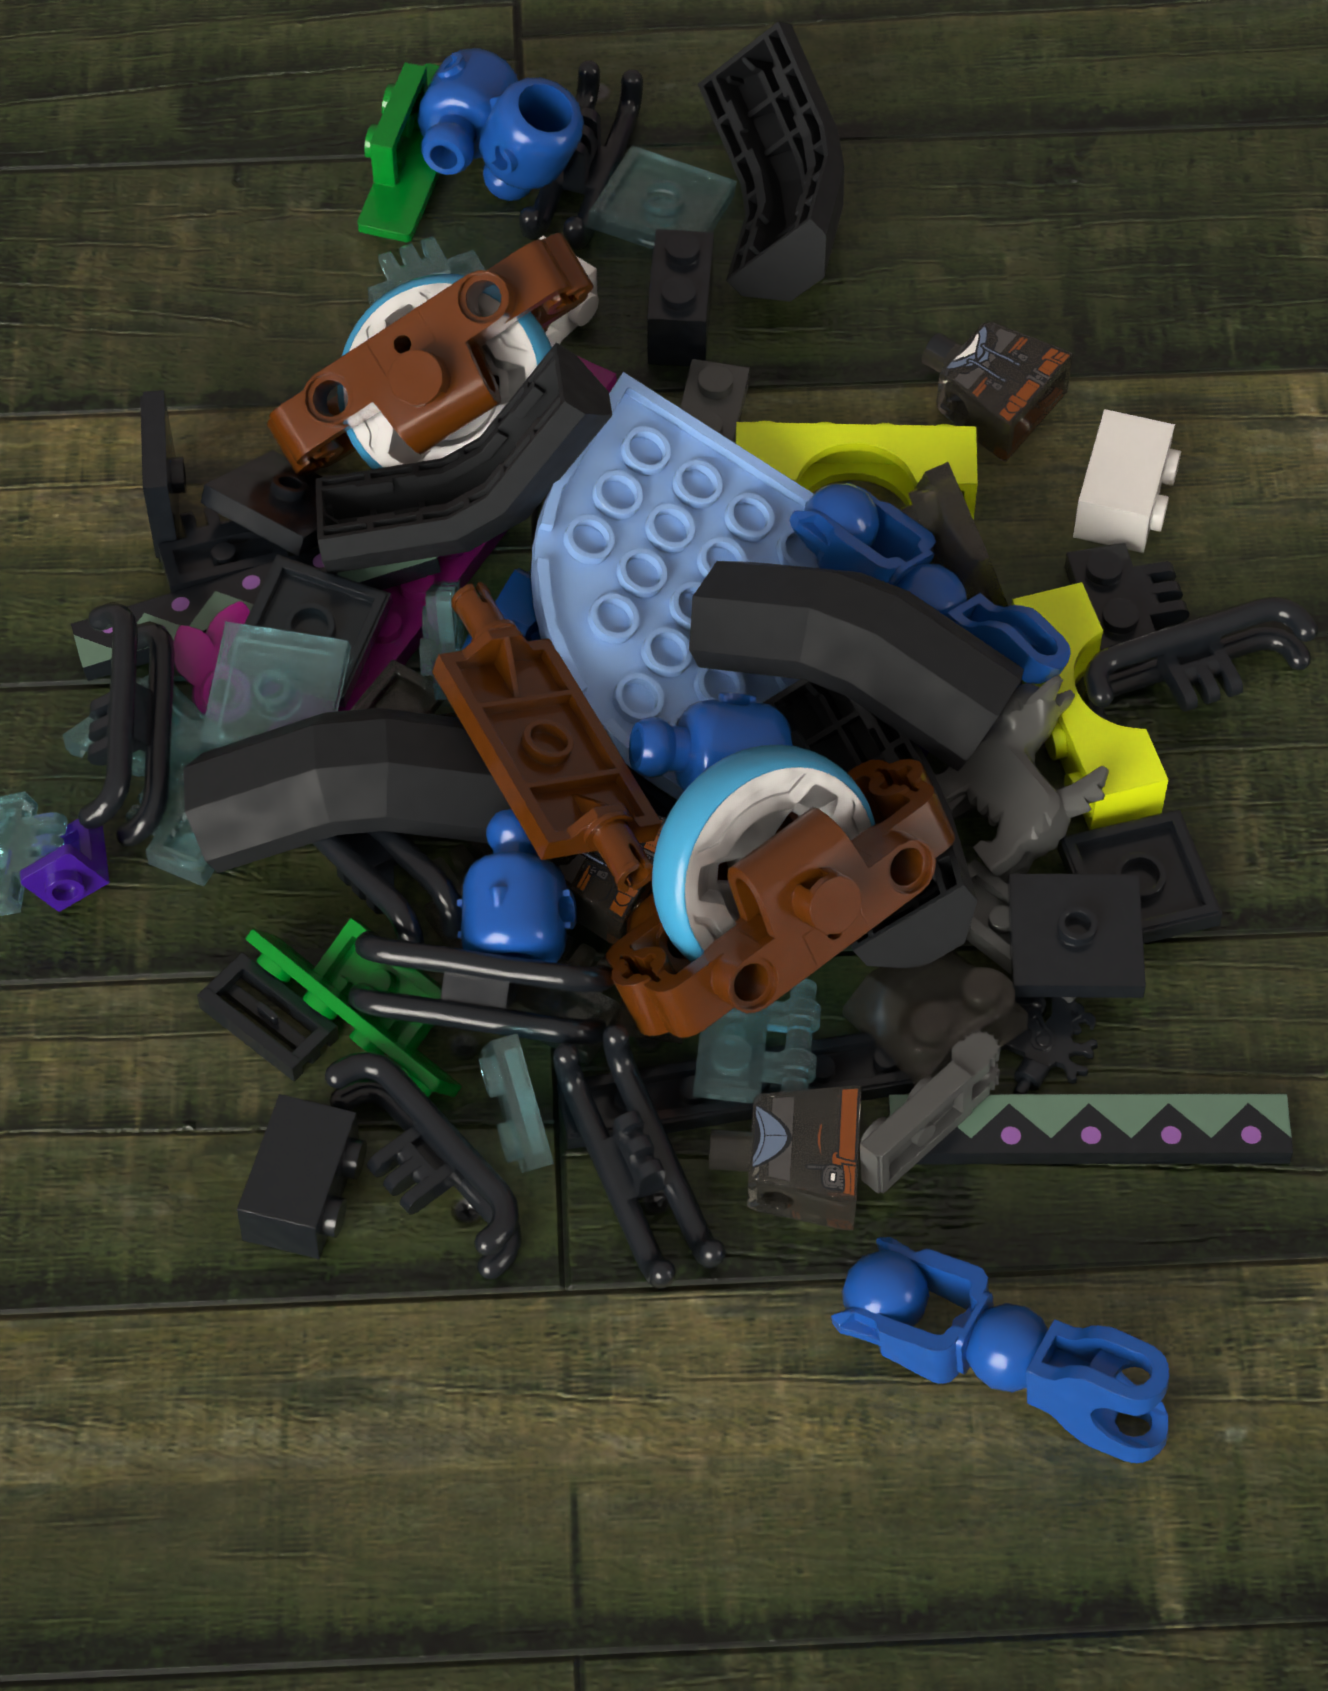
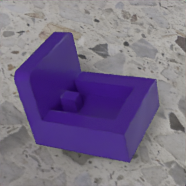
M79 819L74 820L37 842L39 860L20 871L21 885L55 910L61 912L110 883L103 825L95 829H87L79 823Z

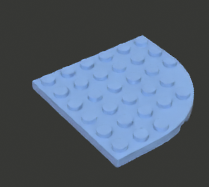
M623 372L609 393L612 417L560 480L553 483L546 496L537 521L533 541L531 585L533 607L541 639L551 640L621 757L631 768L629 762V739L632 727L637 721L647 717H659L670 725L677 726L680 717L690 705L704 700H718L720 692L756 696L757 703H763L800 680L698 667L689 651L692 598L716 561L758 562L819 568V566L817 565V556L802 542L789 522L794 511H804L806 502L814 493ZM668 771L659 777L646 778L677 800L683 794V790L678 785L674 772Z

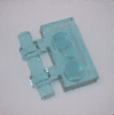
M804 979L790 990V999L785 1002L775 1001L757 1013H744L733 1008L711 1026L700 1032L693 1097L759 1104L762 1082L781 1084V1098L794 1097V1105L805 1103L807 1100L808 1084L816 1078L817 1058L811 1052L813 1033L818 1031L821 1022L822 1009L821 1005L816 1002L817 984L810 979ZM767 1031L786 1033L785 1049L780 1053L765 1051Z

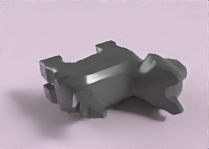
M1059 675L1049 679L1041 687L1029 683L1017 686L1001 714L959 771H956L948 765L940 774H934L955 821L960 820L977 809L983 818H988L989 824L992 827H998L995 839L992 841L981 840L973 846V849L989 870L1007 884L1009 874H1026L1029 872L1035 859L1045 856L1049 851L1057 848L1059 840L1066 835L1072 817L1091 811L1092 808L1089 803L1104 800L1105 797L1102 788L1105 787L1109 770L1104 766L1098 767L1074 784L1056 790L1034 764L1036 752L1049 738L1060 715L1071 705L1075 697L1071 690L1058 694L1063 682Z

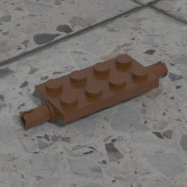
M478 582L476 585V590L480 597L472 583L460 588L454 594L451 606L461 618L472 640L461 651L438 654L432 673L540 859L546 860L599 851L615 878L614 881L619 890L628 892L630 885L626 878L631 883L633 890L643 887L652 880L653 861L648 858L640 843L654 841L662 822L560 654L556 651L550 639L527 641L516 624L503 617L491 597L487 585Z

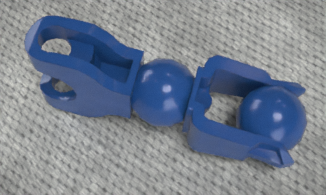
M849 482L821 487L806 502L804 511L798 510L792 513L789 522L802 542L817 556L819 568L861 572L911 592L1022 667L1024 672L1021 680L1029 684L1044 683L1060 675L1069 662L1071 653L1068 642L1040 613L1033 608L1021 605L997 606L981 593L968 600L967 592L957 574L939 564H930L935 555L931 551L936 542L934 535L891 503L879 501L864 488Z
M877 1237L876 1243L879 1251L862 1256L849 1269L842 1290L845 1310L831 1315L832 1324L839 1333L878 1345L882 1356L937 1384L950 1383L959 1372L966 1374L971 1366L976 1377L991 1389L1016 1392L1027 1388V1404L1050 1414L1065 1430L1083 1444L1125 1462H1147L1158 1455L1166 1445L1168 1439V1414L1161 1400L1167 1393L1169 1386V1366L1163 1353L1153 1345L1108 1326L1091 1325L1079 1328L1054 1319L1048 1329L1043 1319L1026 1306L1005 1303L994 1307L993 1294L989 1292L988 1276L983 1268L928 1248L915 1252L891 1237ZM929 1291L966 1309V1312L953 1319L952 1326L943 1335H935L914 1327L923 1318L930 1297ZM1131 1367L1142 1368L1149 1373L1151 1378L1144 1384L1137 1386L1122 1373V1370ZM1119 1413H1124L1141 1418L1148 1422L1151 1430L1143 1436H1127L1120 1432L1116 1424V1417Z

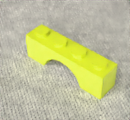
M773 421L736 422L737 445L812 493L825 485L838 481H866L880 485L896 494L907 506L913 519L974 520L978 486L976 426H954L950 424H939L936 426L894 425L891 423H879L876 425L835 424L832 422L775 423Z
M1083 583L1012 599L1011 606H1026L1040 613L1065 638L1070 646L1071 655L1069 662L1059 675L1063 682L1058 694L1071 690L1075 697L1071 705L1060 715L1054 730L1045 741V746L1053 761L1058 759L1061 761L1066 773L1064 777L1065 787L1074 784L1100 766H1104L1109 770L1105 787L1102 788L1105 794L1104 800L1089 803L1092 808L1091 811L1083 814L1089 830L1161 814L1168 777L1147 729L1125 727L1103 719L1084 703L1075 685L1085 675L1088 663L1100 651L1103 629Z

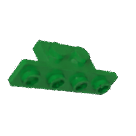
M405 62L396 84L389 83L385 89L381 119L378 124L372 123L365 139L364 154L365 157L371 158L373 185L357 220L358 231L361 233L402 242H411L440 175V173L431 169L424 160L421 152L423 136L417 122L420 101L440 65L427 63L421 66Z
M354 918L349 919L316 967L279 937L252 928L245 939L261 952L256 960L257 963L283 982L288 983L291 978L295 979L308 990L303 996V1000L321 1015L333 1021L339 1015L354 1027L349 1037L366 1052L381 1055L386 1053L402 1066L401 1068L428 1098L433 1091L455 1097L458 1094L462 1085L417 1050L434 1025L365 1014L352 1008L349 1003L350 989L358 983L370 984L377 990L441 999L442 985L423 970L380 964L361 958L355 950L356 939L361 933L373 930Z

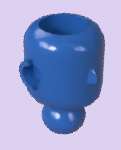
M480 48L462 49L447 56L437 69L420 101L417 118L423 136L421 152L425 162L431 169L445 175L458 174L467 169L473 159L482 157L479 149L480 132L492 111L490 99L501 95L510 84L518 81L516 72L506 60L493 52Z
M542 77L524 78L510 84L501 95L490 99L492 111L480 132L479 149L485 162L483 170L485 185L493 195L506 201L519 200L527 196L532 189H539L554 182L570 161L581 141L584 120L579 103L569 90L555 81Z
M720 692L718 700H704L690 705L680 717L677 726L670 725L659 717H647L637 721L632 727L629 739V762L631 768L636 773L646 778L659 777L668 771L674 772L677 783L684 792L706 769L735 752L762 745L793 746L791 730L785 716L778 709L769 704L757 703L756 696Z
M512 809L502 810L495 813L486 828L487 840L493 850V854L485 855L476 860L470 866L464 878L462 899H457V906L462 908L461 931H458V938L462 940V947L465 950L557 963L565 951L567 929H573L576 925L577 907L574 894L571 890H567L566 880L561 869L548 859H540Z

